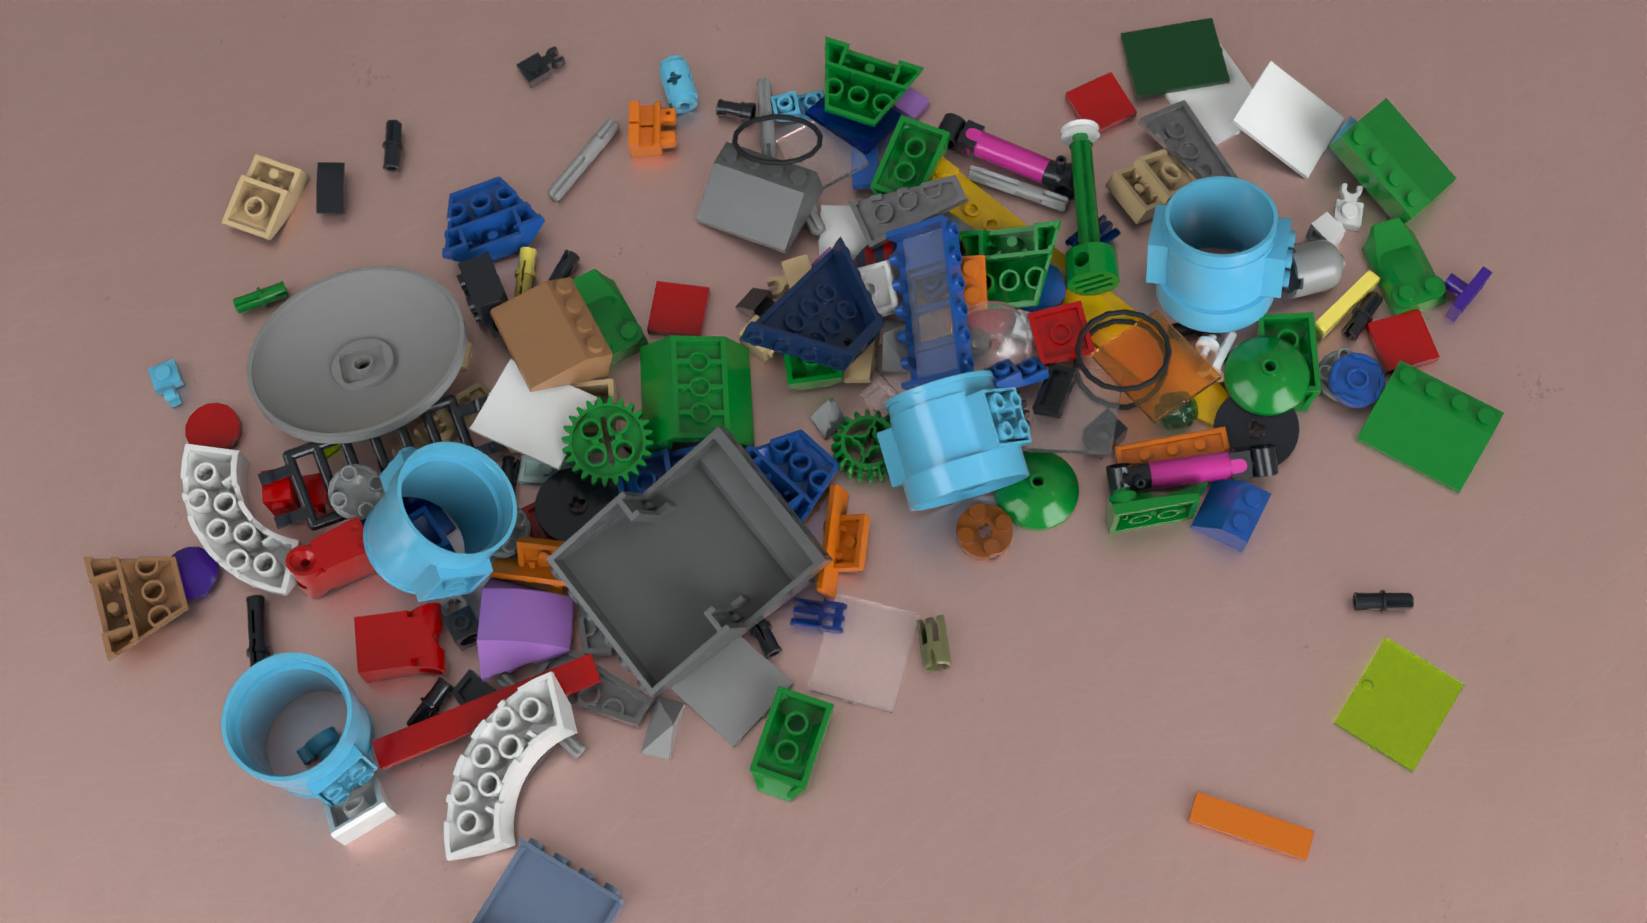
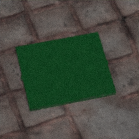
M1212 18L1120 34L1136 98L1230 83L1222 54L1223 49L1220 47Z

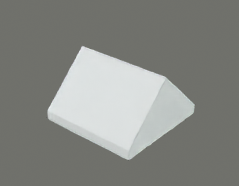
M376 775L366 784L358 785L350 792V797L341 805H335L332 808L324 805L330 834L343 845L349 844L397 815Z

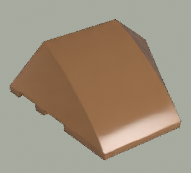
M84 557L88 579L93 586L102 624V638L108 661H111L189 610L176 557H138V559H120L119 557L94 559L93 557Z

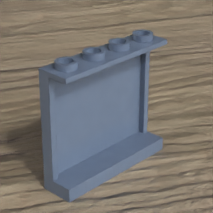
M519 838L520 847L472 923H613L625 902L619 897L621 891L608 883L604 887L594 882L596 876L583 868H580L578 872L569 867L571 861L558 853H555L553 857L543 852L546 847L535 839L530 838L527 842Z

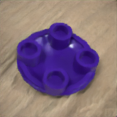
M186 547L178 550L171 557H176L187 600L206 598L217 580L219 564L201 547Z

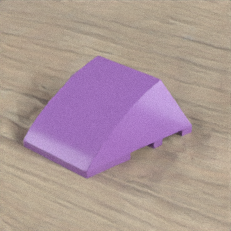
M491 577L482 588L477 634L482 682L492 679L491 676L505 671L509 673L517 671V667L532 662L537 664L570 653L574 601L569 596Z

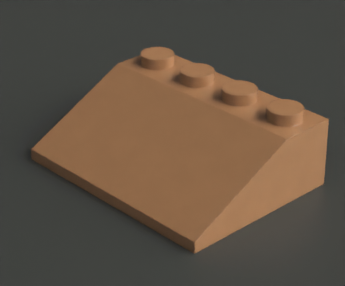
M571 277L545 281L491 309L490 314L530 392L608 377L613 353Z

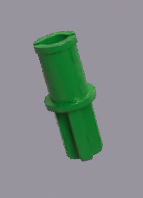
M281 281L262 289L257 287V291L234 298L233 304L236 311L242 313L260 306L265 308L267 307L266 304L288 298L289 294L284 282Z

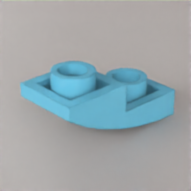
M823 89L797 95L795 90L771 96L774 114L792 115L806 120L829 116V113L825 111V94ZM776 120L778 122H794L790 120Z

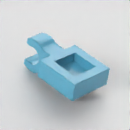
M170 359L148 368L156 393L158 395L163 394L166 402L169 401L171 408L181 405L182 401L177 388L183 386L184 382L177 362L174 359Z

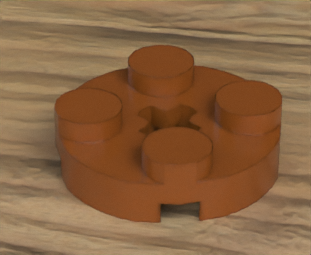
M974 503L958 519L956 525L957 540L962 551L973 559L985 561L996 556L999 557L1007 551L1012 541V520L1001 508L995 505ZM984 526L989 527L992 535H986L984 538L979 537L980 532L977 529Z

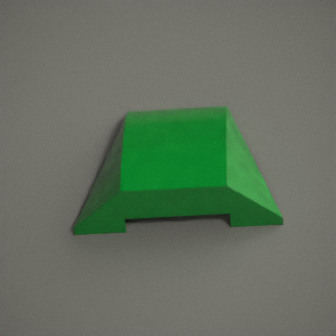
M825 36L826 112L875 127L924 71L923 67L899 60L898 65L849 50V43Z
M1061 220L1038 222L1032 226L989 231L977 229L959 232V240L963 243L966 252L965 256L985 255L988 311L1038 306Z

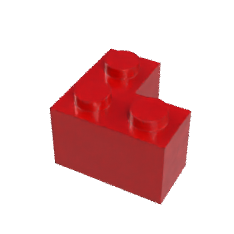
M320 473L302 476L317 518L333 513L334 510L330 504ZM290 477L262 487V503L275 517L301 508Z

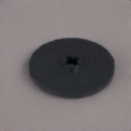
M1229 396L1218 409L1214 419L1213 428L1225 426L1230 448L1243 446L1247 448L1258 444H1275L1278 465L1283 463L1292 454L1299 438V421L1294 408L1274 416L1257 415L1240 407ZM1253 422H1256L1258 426L1264 427L1258 437H1256L1255 433L1248 432Z
M573 468L564 469L553 474L543 483L536 496L535 512L540 527L553 540L567 541L619 495L614 484L609 481L607 488H604L602 480H599L596 486H593L591 482L592 477L582 481L581 475L583 471L574 474ZM578 502L579 505H582V510L577 511L573 503Z

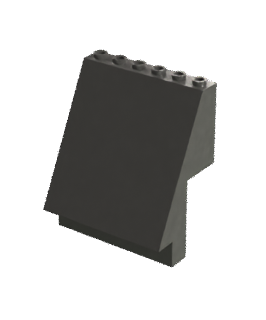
M718 426L644 493L622 491L546 560L551 565V573L568 587L567 593L574 602L580 603L584 608L586 619L592 625H597L601 630L603 641L620 655L619 661L622 666L629 672L632 671L636 676L639 688L645 694L652 697L662 695L757 625L761 620L768 617L814 583L812 578L833 559L728 428Z

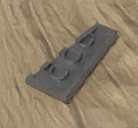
M956 175L921 183L920 186L896 189V192L884 195L880 193L872 195L868 199L860 201L856 199L848 202L870 249L874 250L891 241L886 238L885 232L940 216L967 202L968 199Z

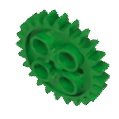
M612 396L608 397L607 403H603L601 398L597 397V405L595 406L587 400V410L584 411L582 408L577 407L578 418L570 415L569 420L573 425L564 426V430L570 434L569 436L561 437L563 443L569 444V446L562 449L563 454H571L566 459L567 464L576 463L572 469L573 473L577 474L583 471L581 475L582 481L592 477L591 482L593 486H596L598 481L602 480L604 488H607L609 481L613 480L614 485L619 487V479L621 478L626 483H630L628 475L632 473L634 476L639 477L637 467L647 468L643 458H652V453L646 450V448L654 447V442L647 440V438L653 436V431L649 429L644 430L650 424L649 420L644 419L640 421L643 411L639 410L633 413L634 403L624 407L623 398H620L618 403L614 404ZM602 418H605L607 421L608 433L612 440L611 447L615 460L614 466H611L609 463L608 452L604 444L605 437L601 425ZM617 420H623L627 423L622 431H614L611 426ZM596 426L599 428V431L594 437H587L584 435L587 427ZM622 447L632 449V454L626 459L617 456L618 450ZM594 453H602L604 460L600 464H592L589 462L590 456Z

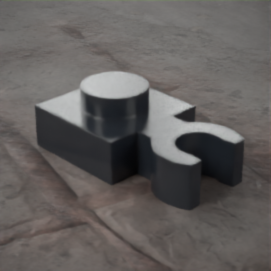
M556 46L549 48L543 57L537 52L516 64L518 71L530 88L553 76L552 68L558 69L566 64L563 56L553 59V57L559 54Z

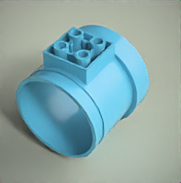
M1213 176L1192 181L1181 187L1171 197L1167 205L1156 204L1148 242L1146 282L1156 283L1157 299L1163 310L1172 319L1188 328L1209 333H1225L1252 325L1269 310L1274 297L1281 298L1282 287H1288L1290 271L1285 270V268L1291 269L1293 250L1288 249V247L1294 248L1296 231L1291 230L1292 219L1278 217L1276 205L1271 197L1260 187L1246 180L1227 176ZM1225 248L1237 251L1238 253L1213 254L1197 249Z
M981 370L958 374L920 385L892 397L885 403L886 410L890 415L891 428L876 434L892 488L903 486L910 511L927 510L964 501L1007 487L1029 476L1021 446L1031 443L1032 440L1029 434V425L1025 421L1022 411L1021 398L1015 387L997 389L994 385L992 371Z
M437 442L420 449H415V447L401 449L380 474L385 495L370 511L364 524L363 544L366 555L375 571L386 582L404 592L416 594L418 602L470 594L493 572L489 558L507 541L514 529L517 517V503L512 485L503 470L490 457L465 444ZM402 497L425 499L446 511L455 521L461 532L465 554L445 550L427 540L410 521L405 511Z
M276 652L246 670L229 691L221 718L223 740L232 759L243 770L258 780L269 785L281 787L296 796L318 798L332 808L335 805L338 806L344 803L350 797V792L358 785L366 784L373 777V772L378 769L371 760L374 750L371 741L375 740L372 718L364 704L356 698L348 681L326 661L305 653L278 654ZM318 691L342 694L347 706V720L343 734L334 750L318 765L303 773L292 776L275 774L268 760L267 741L270 729L279 713L293 700L305 694Z

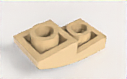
M880 334L844 371L845 383H871L877 365L875 353L880 340Z

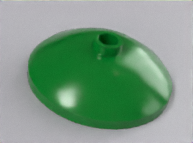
M1259 336L1240 343L1230 353L1224 368V383L1231 398L1243 409L1257 415L1274 416L1290 411L1300 403L1309 386V368L1303 355L1292 344L1276 337ZM1271 365L1274 370L1268 371L1265 366Z
M1037 449L1023 451L1029 476L1017 483L994 491L996 503L999 508L1010 516L1012 523L1021 528L1046 530L1063 523L1076 507L1079 496L1077 476L1072 467L1057 454ZM1041 480L1043 484L1041 486H1035L1033 484V481Z

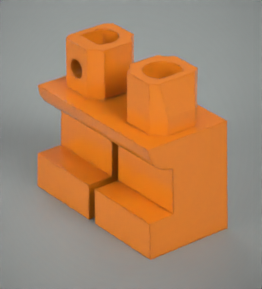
M629 101L628 145L632 158L663 155V149L677 147L676 131L663 130V126H676L677 114L675 108H662L660 101L655 102L653 105H640V101Z

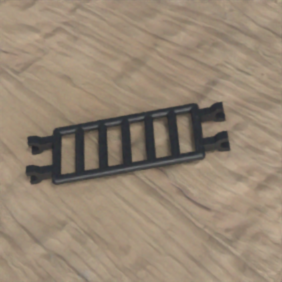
M447 395L441 397L427 411L420 415L431 444L442 442L432 412L448 407L461 444L471 446L486 455L497 453L506 448V446L494 441L474 447L466 426L464 416L480 412L487 400V396L459 406L454 395ZM404 425L396 429L402 448L414 447L407 426ZM378 436L369 439L382 473L390 462L382 440ZM310 442L286 450L282 455L285 466L258 474L262 487L290 477L299 500L300 509L274 517L277 529L306 519L309 529L316 531L347 520L335 510L333 513L317 518L296 461L298 458L313 454L328 494L329 482L333 478V474L324 449L339 444ZM352 443L340 444L347 465L359 464Z

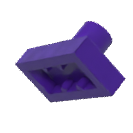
M1483 266L1469 284L1451 273L1444 283L1446 290L1458 298L1452 304L1445 317L1455 322L1483 288L1493 272Z

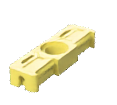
M1368 270L1315 322L1316 337L1322 341L1338 323L1357 307L1368 293L1376 288L1381 278L1371 270Z

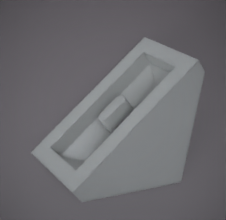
M884 321L882 373H910L903 369L900 364L902 358L909 357L908 346L900 343L897 336L898 332L906 330L905 321Z
M656 697L641 754L670 760L685 703Z

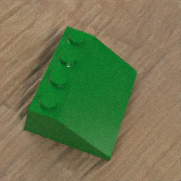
M1387 98L1329 146L1391 219L1400 217L1404 223L1416 216L1456 179Z
M1400 360L1356 440L1460 493L1504 412Z

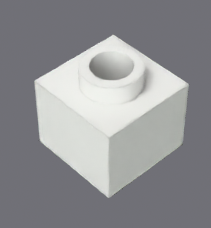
M1326 212L1311 223L1306 237L1310 241L1327 240L1337 246L1340 244L1346 230L1337 218H1333Z

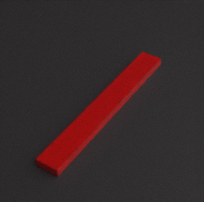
M591 653L371 741L380 769L385 770L473 734L481 721L489 717L502 699L506 700L518 691L517 688L546 673H554L566 696L602 682L593 655Z

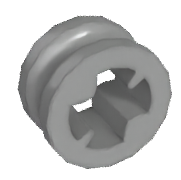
M461 595L446 597L441 605L443 614L447 616L451 613L452 609L450 606L453 603H456V605L461 603L459 605L460 609L467 606L468 603Z

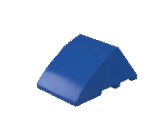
M500 176L453 192L449 195L447 210L448 226L444 233L446 242L445 248L442 249V256L445 259L461 263L486 252L489 253L492 261L520 251V248L530 245L544 224V217L537 214L527 201L524 202L517 195V192Z
M802 429L770 439V443L758 447L749 446L745 448V451L803 523L840 466L839 462Z

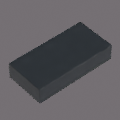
M1050 364L1048 368L1050 378L1043 380L1032 409L1036 415L1060 419L1077 379L1078 372L1077 368Z

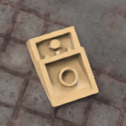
M1162 149L1137 158L1131 166L1114 171L1105 186L1133 221L1139 224L1154 217L1156 204L1167 205L1171 197L1181 187L1197 179L1168 151Z
M255 154L247 175L240 176L221 223L271 240L291 214L304 190L309 175L301 169Z

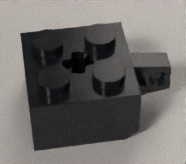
M486 252L458 263L461 274L456 276L477 325L482 323L486 332L490 331L495 338L501 334L490 311L508 301V298L489 253Z

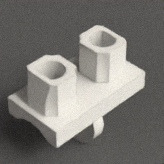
M1234 331L1228 332L1224 338H1217L1215 335L1210 334L1209 337L1202 336L1197 340L1195 347L1199 352V357L1204 359L1196 374L1201 379L1211 376L1219 383L1224 381V368L1226 364L1224 360L1227 361L1230 353L1237 347L1234 343L1237 334Z

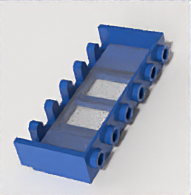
M940 215L885 232L887 239L897 243L898 253L890 255L889 260L893 266L900 270V279L893 280L892 287L896 292L902 294L903 304L895 307V313L899 318L905 320L906 330L898 332L897 336L900 343L908 346L909 357L900 360L901 367L911 373V381L901 383L902 389L910 390L932 381L973 372L974 359L971 350V333L967 326L966 316L968 315V307L964 300L963 290L965 289V281L961 274L960 264L962 263V255L959 247L957 223L944 215Z

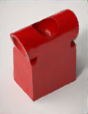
M358 516L312 539L309 545L296 546L287 554L286 566L305 596L317 599L323 597L332 588L339 589L376 573L365 552L363 544L364 527Z
M428 603L412 611L405 610L354 617L357 670L366 683L416 676L419 673L431 676H444L447 674L445 650L439 645L443 629L440 603Z

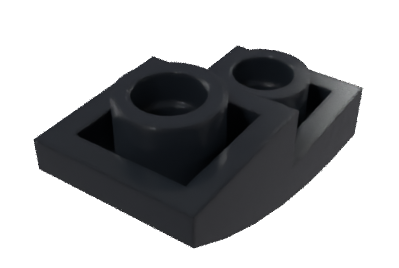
M318 162L316 213L345 214V163Z

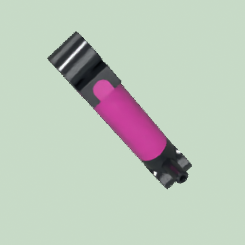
M953 113L944 115L938 128L951 134L948 150H955L957 148L956 154L970 160H974L976 156L1054 189L1056 193L1068 196L1069 200H1075L1072 163H1066L1065 156L1059 155L1056 157V161L985 132V126L971 120L966 122L962 117Z
M1258 444L1247 448L1245 446L1228 448L1224 452L1135 464L1117 463L1106 466L1109 495H1113L1114 490L1128 487L1130 491L1137 493V491L1203 483L1205 481L1225 479L1238 481L1253 479V477L1273 476L1278 474L1276 445Z

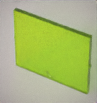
M1386 637L1333 724L1370 746L1372 750L1378 751L1413 773L1465 684L1431 665L1426 659L1418 657Z

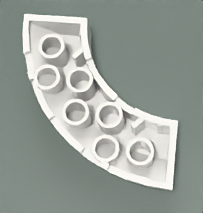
M185 444L180 477L183 481L182 499L185 502L190 526L204 549L222 568L243 582L271 593L287 596L297 584V581L286 566V556L291 549L303 544L299 540L281 536L265 528L256 518L247 493L248 460L238 450Z
M553 672L532 679L517 688L518 691L506 700L502 699L497 704L498 707L486 720L483 719L471 735V742L467 746L464 755L461 754L456 763L450 795L447 794L446 798L448 810L447 820L444 821V844L448 861L488 855L516 846L514 836L515 808L521 787L528 773L539 758L551 747L577 733L571 704Z

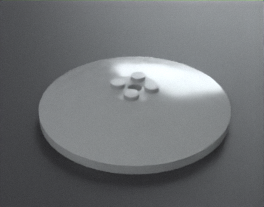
M393 266L362 267L339 272L312 283L285 301L262 326L254 340L248 358L247 381L250 393L264 417L273 426L295 438L325 444L352 443L375 438L392 432L416 419L435 404L448 390L456 378L465 357L467 347L466 324L459 305L451 293L438 281L425 274ZM369 363L368 367L359 369L361 365Z

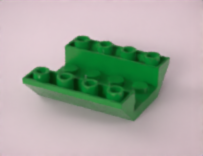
M674 335L640 347L642 420H649L650 424L644 430L649 429L653 431V436L647 438V440L654 442V447L646 448V450L658 451L668 448L671 451L673 442H701L718 426L728 428L744 449L754 446L748 348L726 336Z

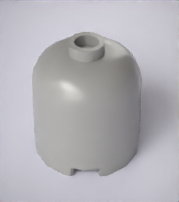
M1314 240L1294 243V248L1288 247L1289 250H1293L1291 269L1285 268V270L1290 271L1288 287H1282V291L1286 290L1288 293L1286 296L1288 299L1333 289L1340 282L1343 269L1345 268V259L1333 243L1327 240Z

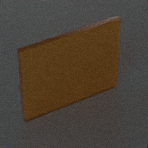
M1157 310L1147 316L1159 322L1169 336L1172 354L1168 369L1157 382L1141 390L1125 392L1154 424L1183 404L1190 402L1196 395L1221 379V375ZM1141 319L1092 352L1091 357L1118 386L1124 387L1139 385L1152 378L1163 366L1166 349L1164 339L1155 326Z

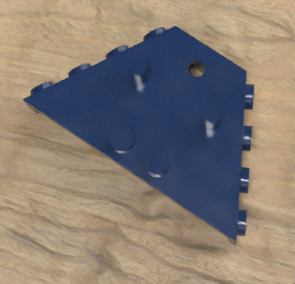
M839 237L833 248L756 322L751 321L746 326L739 341L774 350L780 354L798 357L805 362H815L845 371L875 341L884 327L881 314L878 313L872 301L871 293L867 290L861 278V273L856 268L851 258L850 250L845 245L842 237ZM844 341H849L851 344L846 346Z

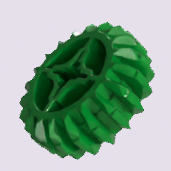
M866 409L864 412L865 416H860L856 411L854 413V420L846 416L844 418L845 425L838 424V433H834L832 436V440L835 443L831 445V451L835 453L833 458L840 462L839 470H847L846 475L848 478L856 474L857 482L860 483L863 477H867L868 483L871 484L873 483V477L877 476L878 480L882 482L884 480L883 473L889 475L876 433L891 428L889 414L882 419L879 410L875 412L874 416H871L870 411ZM862 430H867L864 434H856ZM872 439L873 445L870 446L865 455V448L868 446V444H870ZM846 447L852 448L853 452L860 455V462L849 455ZM876 458H881V459H882V460L879 461V462L871 463V461H872L873 459H876Z

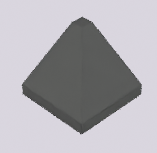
M833 397L828 399L810 416V419L825 439L838 432V424L845 425V417Z

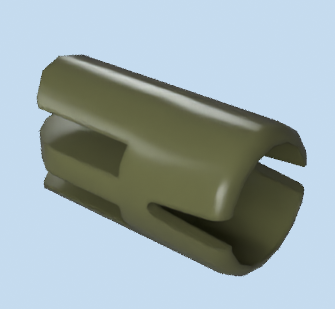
M938 615L936 621L933 617L926 618L925 624L923 620H916L924 670L939 671V664L943 665L944 670L949 668L952 662L944 615Z

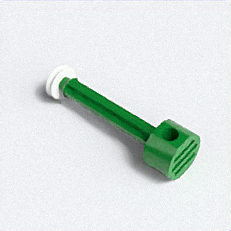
M1078 119L1064 124L1060 129L1061 142L1069 146L1071 150L1079 245L1071 247L1065 254L1066 279L1068 289L1075 294L1084 296L1099 295L1112 291L1118 286L1120 282L1118 257L1114 246L1103 243L1100 240L1092 154L1093 143L1100 137V127L1092 120Z

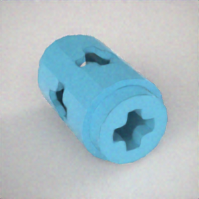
M679 55L663 59L660 62L659 75L669 107L675 108L676 113L679 114L694 110L698 105V94L688 62Z

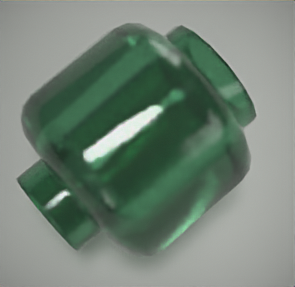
M1186 392L1165 394L1161 396L1159 404L1155 405V418L1167 430L1189 428L1194 420L1198 418L1197 401Z

